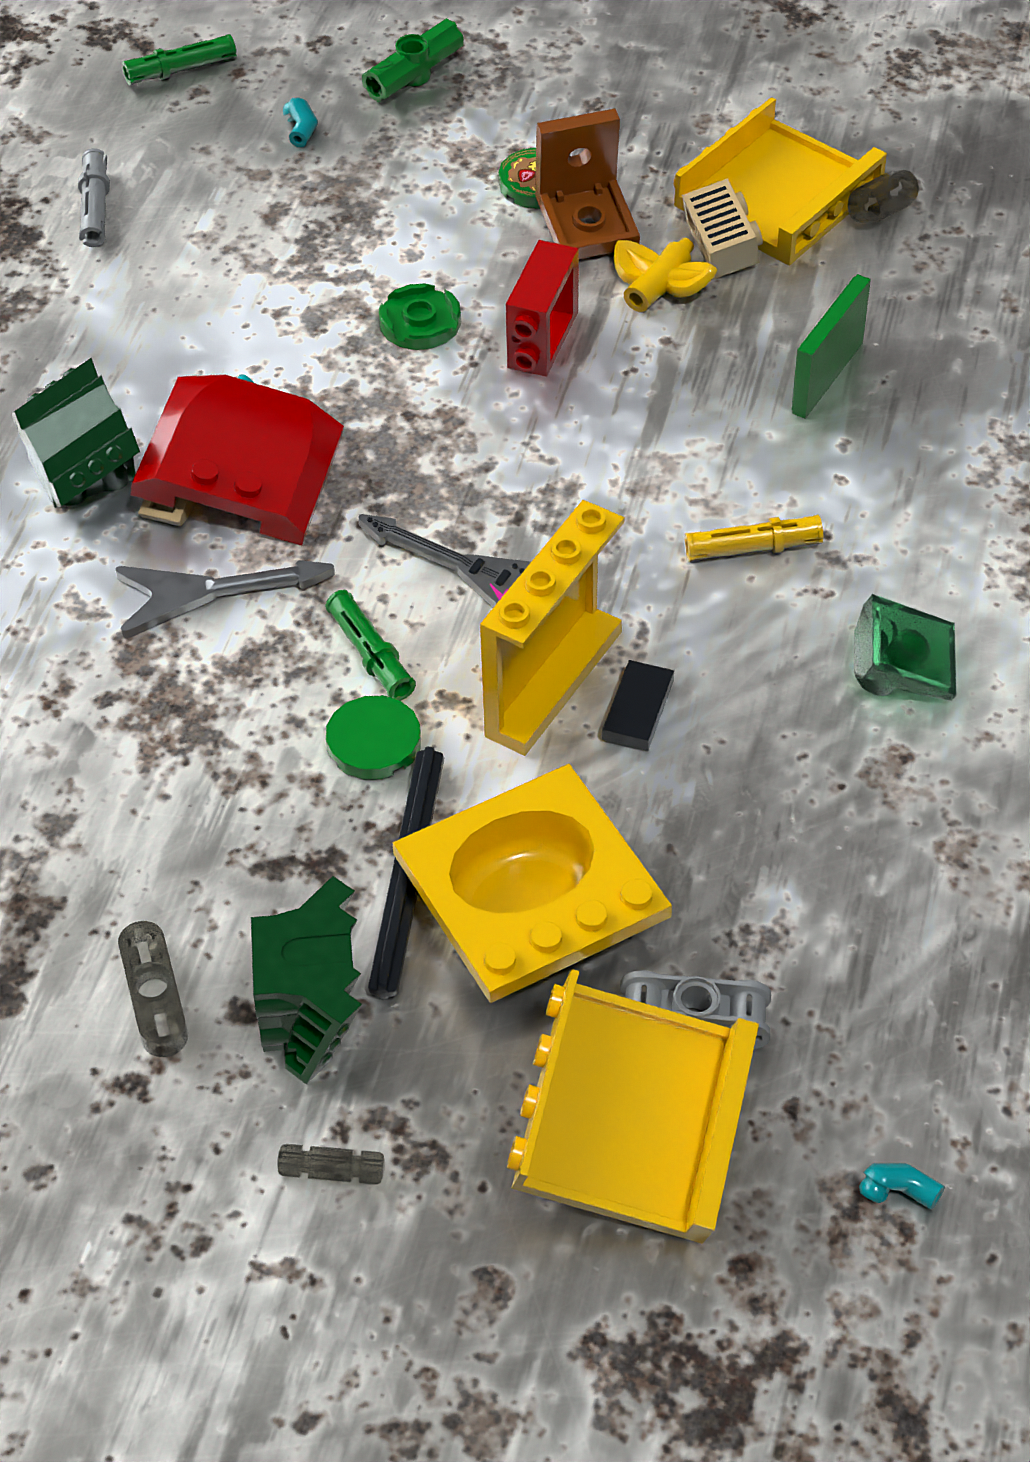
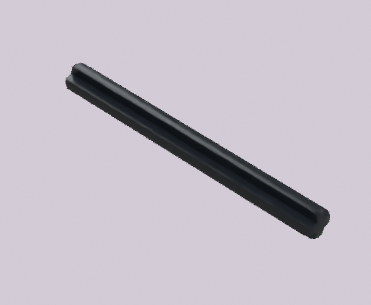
M427 746L425 750L416 753L399 839L432 824L445 759L443 753L435 751L434 747ZM396 857L394 859L368 984L369 992L383 1000L398 994L418 891Z

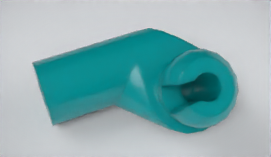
M299 97L292 98L290 102L283 106V116L290 114L291 117L287 121L296 123L289 134V140L294 146L301 148L309 141L318 125V120L306 100Z
M874 1163L863 1172L866 1177L859 1185L860 1193L876 1203L884 1202L891 1189L903 1192L931 1210L936 1206L945 1189L944 1185L906 1163Z

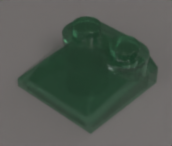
M872 594L863 604L854 630V674L858 683L864 690L877 696H887L898 688L908 692L952 701L956 696L955 623Z

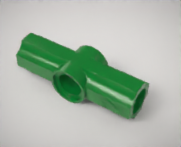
M446 18L422 35L408 34L400 37L395 44V53L362 74L363 87L368 91L370 98L380 103L405 85L419 86L426 83L431 77V68L464 46L463 34L459 31L455 22Z

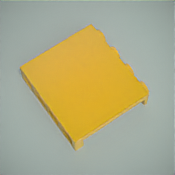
M771 97L760 107L753 109L735 127H731L714 144L706 147L688 165L678 170L673 182L675 188L674 206L684 211L682 195L728 178L734 192H742L749 212L746 215L748 221H756L763 239V244L758 246V250L790 266L883 185L887 153L873 147L857 160L775 120L776 99Z
M583 499L480 623L484 733L486 738L526 756L622 633L621 619L597 609L598 555L624 524L625 517Z
M571 969L563 986L554 984L548 1002L546 1015L555 1019L550 1036L541 1034L536 1049L533 1065L542 1068L538 1085H528L522 1103L520 1116L529 1120L524 1138L515 1136L510 1150L507 1168L515 1171L511 1189L703 1244L715 1231L759 1023L738 1018L731 1028L577 984L579 971Z

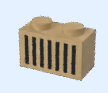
M728 178L682 195L686 222L705 262L717 268V273L713 279L760 263L758 246L763 244L760 229L756 221H748L746 215L749 212L742 192H734Z

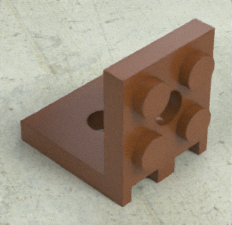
M615 108L537 123L535 196L553 242L579 248V259L612 253L618 240H628L640 244V234L616 180L620 118ZM585 148L580 154L570 156V153L574 150ZM592 218L596 223L588 224L581 220Z

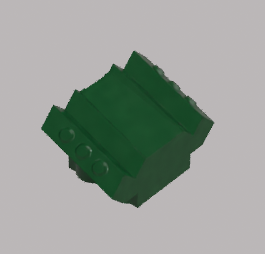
M92 358L77 368H70L64 372L61 379L58 381L53 380L47 384L44 391L34 393L27 398V403L12 412L20 437L26 446L29 461L54 508L62 507L63 505H77L88 496L102 491H116L126 486L128 482L133 481L136 474L134 456L140 450L132 428H128L121 408L119 409L115 405L102 375L98 377Z
M334 876L298 909L277 915L251 917L253 997L261 1046L263 1047V1052L284 1050L285 1069L305 1084L313 1079L333 1058V1053L341 1044L343 1036L348 1032L350 1024L362 1006V1003L349 995L361 975L359 971L353 968L351 931L357 919L344 911L355 890Z

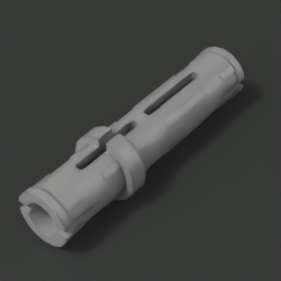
M94 148L88 149L83 153V172L78 178V189L82 194L79 239L80 241L83 240V244L89 247L100 246L105 241V196L110 190V180L106 175L107 155L103 156L104 152L102 150Z

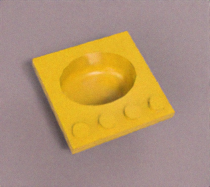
M569 763L392 842L394 856L490 1003L672 917V905Z

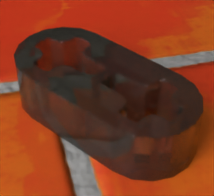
M897 170L887 172L852 191L848 199L850 216L859 223H874L910 206L918 196V180L910 171ZM900 182L902 189L898 191V195L891 196L890 191L896 189ZM876 197L877 202L870 205L868 211H866L864 205L869 202V198Z

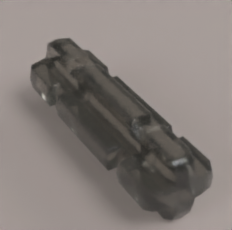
M283 1144L278 1153L277 1167L279 1174L287 1177L300 1178L303 1172L308 1173L309 1179L352 1182L353 1177H358L359 1183L377 1185L382 1182L384 1176L385 1159L384 1154L376 1151L362 1150L360 1156L354 1155L353 1149L310 1146V1150L305 1151L303 1150V1145Z

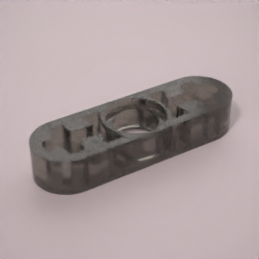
M134 922L122 930L118 938V946L141 1042L149 1054L156 1057H170L185 1047L188 1040V1030L164 933L153 922ZM147 942L152 962L141 963L137 947L138 943ZM157 979L167 984L164 992L155 997H146L139 993L140 987L149 980ZM164 1012L169 1034L159 1037L154 1015Z

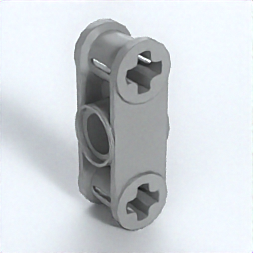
M633 971L624 975L620 981V990L625 998L731 1028L738 1018L759 1023L754 1049L762 1048L770 1041V1027L765 1023L766 1007L771 1003V990L767 985L759 981H733L700 976L666 975L650 971ZM642 986L647 988V992H641ZM748 995L752 997V1001H747ZM688 1008L699 1009L702 1012H693L688 1010Z

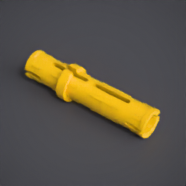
M819 515L791 520H780L779 517H772L768 519V522L755 525L685 533V550L688 562L756 551L772 550L773 554L781 553L784 551V548L822 544L823 526Z

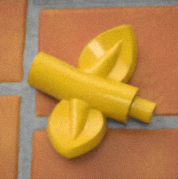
M682 238L679 242H670L660 255L641 244L628 240H618L614 249V265L617 274L624 282L630 284L624 291V300L630 308L637 312L646 311L666 292L679 298L688 297L699 292L714 278L717 268L707 262H690V253L693 251L694 245L688 238Z

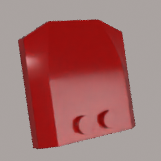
M224 374L177 377L132 481L130 495L174 508L176 498L179 497L261 521L260 534L302 546L342 439L344 425L307 398Z

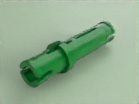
M231 34L175 49L165 51L162 48L155 49L153 54L122 61V69L128 85L159 77L161 80L169 79L171 74L235 59L237 51Z
M347 590L334 592L326 601V610L331 613L346 634V637L363 658L362 666L369 675L377 677L390 698L401 701L410 696L415 690L416 681L413 677H410L400 663L399 652L392 643L383 640L372 622L358 606L351 593Z

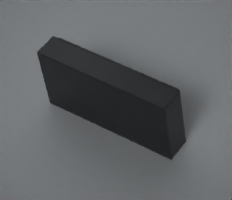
M629 660L602 729V740L648 751L674 682V670Z

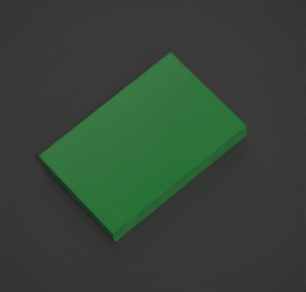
M859 274L854 276L797 349L792 414L806 419L863 344L871 279Z

